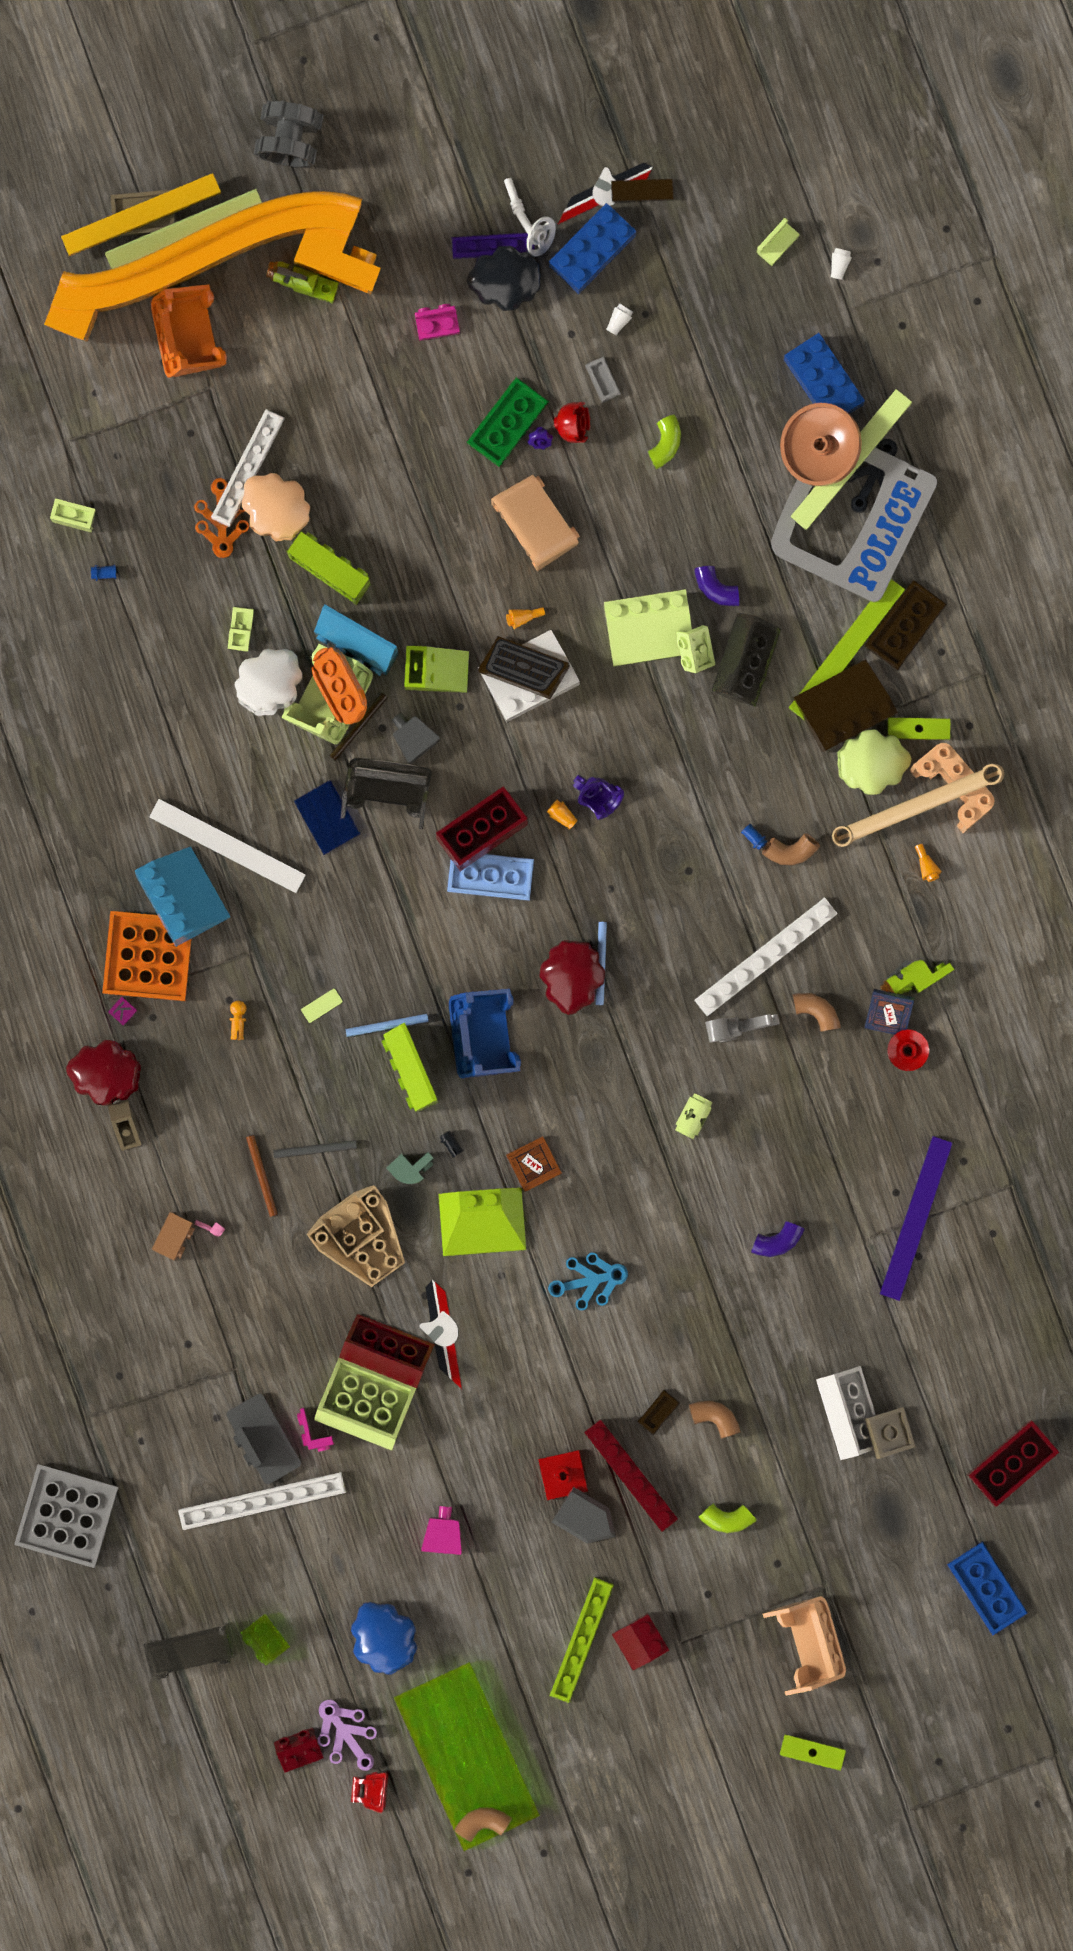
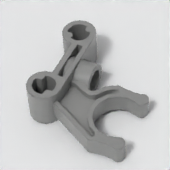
M767 1014L740 1021L738 1017L721 1018L707 1021L705 1024L709 1042L719 1041L721 1043L738 1039L737 1036H741L742 1032L779 1025L780 1022L778 1014Z

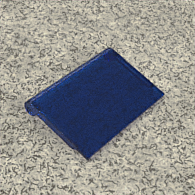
M331 780L294 800L323 855L361 834Z

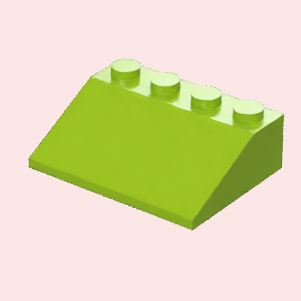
M402 1023L383 1034L385 1039L381 1042L385 1051H390L393 1057L389 1061L393 1070H398L401 1076L397 1080L401 1089H406L409 1095L405 1099L410 1110L414 1108L415 1112L439 1103L406 1024Z

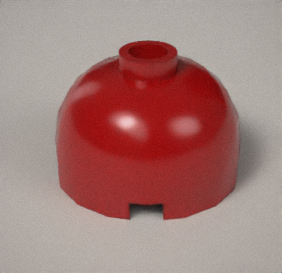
M585 402L567 403L559 410L557 417L554 418L555 429L558 430L559 435L567 442L585 443L588 439L585 433L586 430H590V415L588 407H583Z

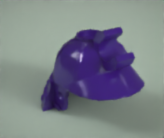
M577 775L573 780L575 782L573 787L580 790L578 803L589 807L595 813L598 820L612 814L624 797V791L621 787L610 784L603 778L590 777L586 780L581 775Z

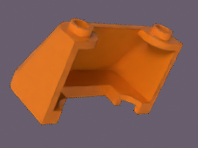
M209 284L164 289L153 297L151 301V311L165 374L168 378L226 365V352L221 347L215 346L208 314V308L214 301V294L210 290Z

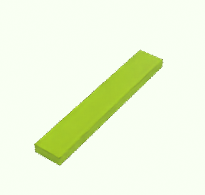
M594 1577L550 1696L567 1703L570 1702L614 1584Z

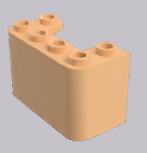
M947 743L936 745L910 769L915 778L924 776L929 777L931 780L939 773L947 784L974 773L952 746ZM986 786L959 797L964 802V805L958 810V819L960 821L957 827L959 830L965 833L994 806V796Z

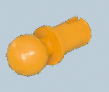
M237 1000L230 1006V1011L234 1015V1018H230V1021H232L231 1040H244V1022L246 1019L242 1018V1015L246 1012V1005L244 1002Z

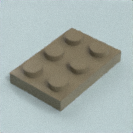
M171 190L110 195L112 215ZM174 213L118 237L145 235L175 223Z

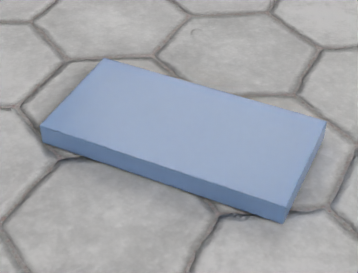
M485 854L461 872L451 860L447 892L530 901L534 859Z

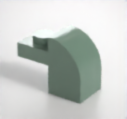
M427 1152L412 1166L401 1154L386 1168L398 1181L404 1184H416L424 1180L419 1172L422 1170L425 1173L434 1165L431 1162L434 1158Z

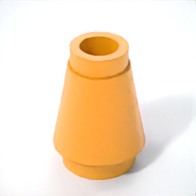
M558 799L547 810L550 818L569 829L578 821L564 802H560Z

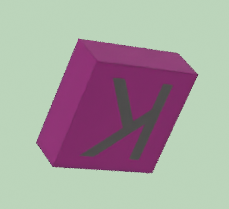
M123 997L108 1011L123 1026L137 1012Z

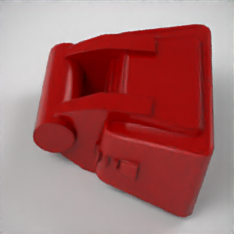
M373 1772L366 1775L365 1778L353 1777L351 1802H361L364 1807L379 1813L384 1812L388 1772ZM361 1784H365L364 1796H360Z

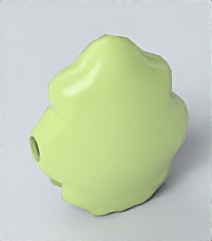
M876 729L864 730L855 739H847L843 747L837 752L839 777L849 787L854 789L860 788L867 795L881 794L887 785H897L901 781L904 772L909 768L912 760L909 751L901 745L897 737H883Z

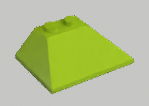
M501 1188L439 1194L443 1256L526 1250L522 1188Z

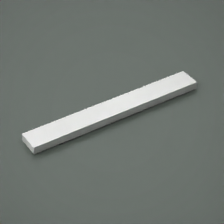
M158 799L149 816L151 819L294 893L298 892L306 876L300 871Z
M342 1472L183 1508L179 1509L178 1512L182 1529L186 1530L346 1493Z

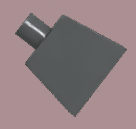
M399 713L392 719L398 728L393 733V737L409 765L440 741L439 736L416 716L408 721L402 713Z

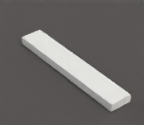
M267 409L265 410L211 519L228 527L232 525L242 505L244 484L248 478L257 475L285 420L284 417Z

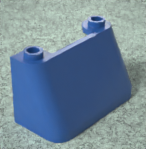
M510 989L465 992L450 997L449 1012L457 1074L460 1078L520 1071L521 1059L516 1052H510L506 1011L513 1005V996Z

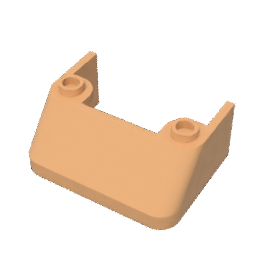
M824 1597L811 1598L763 1614L764 1618L777 1615V1620L782 1627L791 1626L802 1667L797 1668L794 1675L797 1687L785 1691L786 1695L814 1690L845 1676L846 1666L829 1606Z

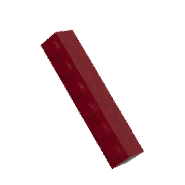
M601 1419L584 1431L661 1532L678 1520Z

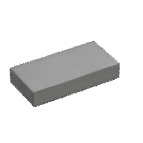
M604 356L585 365L602 403L621 395Z

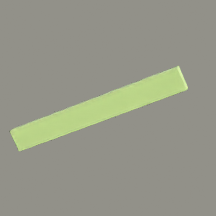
M254 189L105 252V256L111 269L128 264L223 218L262 203L257 189Z
M896 389L860 432L862 440L861 453L851 473L833 485L815 486L790 517L807 530L912 402Z

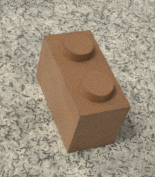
M170 1212L151 1250L176 1261L177 1257L181 1259L186 1249L183 1245L186 1239H191L195 1228L192 1227L194 1223Z

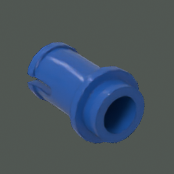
M95 565V567H91V579H96V581L107 578L116 579V565L101 567Z
M752 824L746 826L741 832L754 845V849L760 850L767 843L766 837L762 836Z

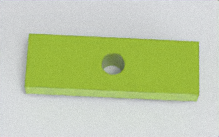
M888 718V736L912 740H950V719ZM921 726L922 732H916L915 727Z
M784 1734L779 1755L841 1771L846 1750ZM810 1749H816L814 1756L809 1755Z

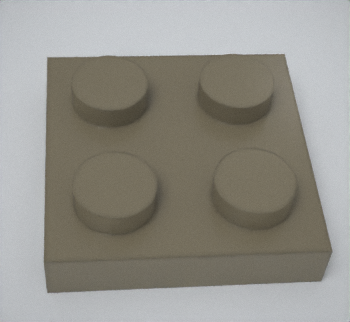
M904 1407L864 1419L877 1459L916 1447Z

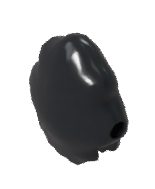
M499 246L492 255H481L477 259L475 267L467 276L466 282L468 287L484 305L496 304L502 311L517 310L522 302L532 301L535 294L541 289L539 263L529 253H519L513 246Z

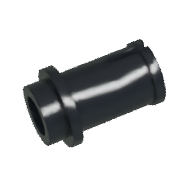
M449 1130L440 1136V1142L444 1143L452 1158H454L464 1150L454 1138V1132L451 1133Z

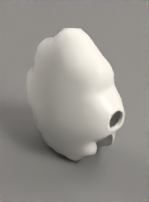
M265 649L260 653L259 657L245 659L239 667L240 677L235 682L239 703L258 717L274 715L278 709L287 708L292 705L297 698L296 686L302 680V671L299 668L298 657L294 651L288 649Z

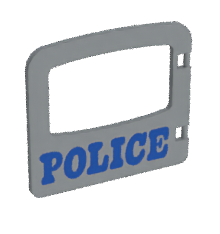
M874 448L864 462L883 470L885 476L872 510L858 538L840 565H833L790 543L796 524L790 516L808 496L813 487L798 479L781 513L771 544L772 550L779 558L871 602H878L882 598L937 486V479L926 471ZM907 469L918 474L915 480L904 475Z

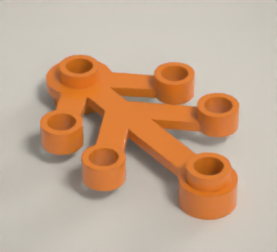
M217 478L211 484V491L216 495V506L228 485L227 481L223 478ZM217 483H222L224 488L222 490L218 489ZM204 500L197 501L194 505L195 511L201 513L218 529V537L208 529V523L203 520L195 525L196 532L203 534L213 544L212 550L217 557L226 558L230 556L233 551L232 543L242 533L248 531V522L245 520L239 521L236 524V529L227 537L226 528L228 526L211 519L213 512L208 509L207 503ZM202 503L204 510H199L197 505ZM239 509L235 519L239 516L240 513H244L245 510ZM199 524H203L205 526L204 531L199 529ZM239 524H245L246 529L241 530ZM220 544L226 545V551L220 549Z

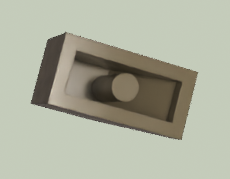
M125 1100L108 1105L111 1123L121 1151L141 1146L129 1101Z

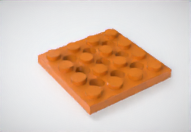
M110 911L102 993L186 1001L192 938L176 947L174 943H167L165 941V935L168 932L158 915ZM133 928L135 930L134 938L126 939L124 937L125 929ZM147 930L155 931L156 937L153 941L145 940L144 934ZM126 948L133 951V957L130 960L122 958V951ZM147 950L152 951L154 954V958L150 962H145L142 958V954ZM167 952L174 954L175 959L171 964H166L163 961V956ZM123 969H128L131 972V977L127 981L120 979V972ZM144 971H149L152 974V979L147 983L142 982L140 979V975ZM164 973L172 975L173 979L170 984L165 985L161 982V976Z

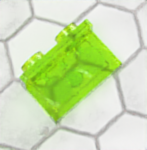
M266 1614L262 1615L241 1632L243 1641L252 1647L256 1658L265 1665L271 1663L290 1648V1645Z

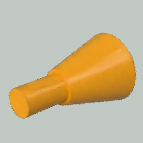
M543 607L534 610L509 609V614H506V620L509 627L512 626L513 629H516L533 618L545 615Z
M923 844L915 846L920 858L922 879L928 882L937 880L942 871L930 856L927 855Z

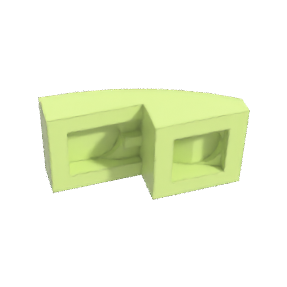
M233 607L228 649L249 650L254 609Z

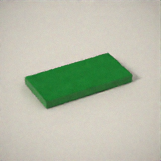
M516 377L468 439L467 444L500 468L548 405L549 401Z

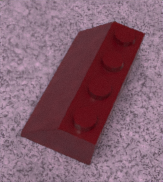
M357 1314L339 1358L417 1388L435 1344Z

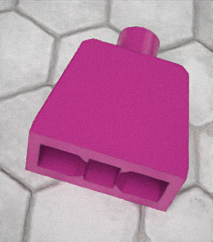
M439 1506L438 1518L430 1517L421 1551L462 1554L459 1520L451 1519L452 1507Z

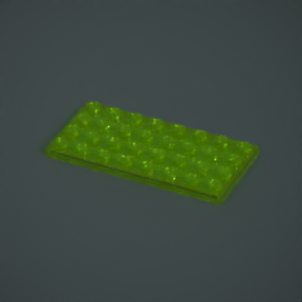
M470 1662L393 1697L453 1829L456 1828L468 1812L477 1808L492 1807L512 1817L503 1833L540 1816ZM484 1828L470 1842L455 1832L463 1851L499 1835L489 1828Z

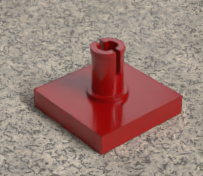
M579 1450L538 1459L547 1500L568 1496L573 1486L582 1492L588 1491Z

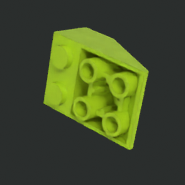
M406 646L405 690L467 693L469 651L427 646Z

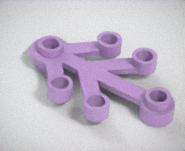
M333 1700L323 1701L319 1706V1715L323 1718L321 1735L318 1737V1744L322 1747L329 1745V1731L332 1721L337 1730L333 1752L330 1754V1761L334 1764L342 1761L341 1751L344 1739L358 1758V1767L364 1771L370 1770L374 1765V1758L372 1755L363 1752L351 1734L374 1739L377 1735V1730L373 1726L366 1728L344 1724L339 1716L352 1718L355 1722H361L365 1717L363 1710L339 1708L338 1704ZM332 1707L333 1713L327 1714L325 1708ZM356 1712H361L362 1718L356 1719L354 1717V1714ZM368 1729L374 1730L372 1737L366 1734ZM322 1736H326L328 1738V1742L326 1744L320 1742V1738ZM335 1753L339 1754L340 1760L334 1761L332 1755ZM362 1759H368L369 1765L363 1766L361 1763Z

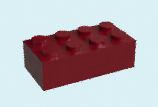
M503 786L437 831L436 839L461 872L528 825V818Z
M1029 1420L973 1468L967 1476L991 1504L997 1507L1053 1459L1059 1451L1036 1424Z

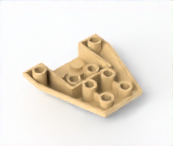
M375 1185L356 1191L322 1215L307 1233V1236L319 1252L370 1287H373L405 1263L387 1202Z

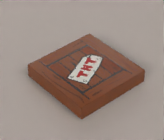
M543 1136L506 1155L524 1192L562 1174Z

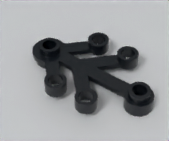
M891 439L881 440L877 449L885 452L883 447L888 445L891 447V451L886 453L895 456L897 453L896 443ZM873 465L857 469L854 473V478L847 481L852 483L857 478L869 475L859 496H855L851 501V508L856 513H862L866 510L868 505L866 499L876 479L881 488L885 476L884 471ZM857 500H861L863 502V506L858 507L856 506L855 502Z

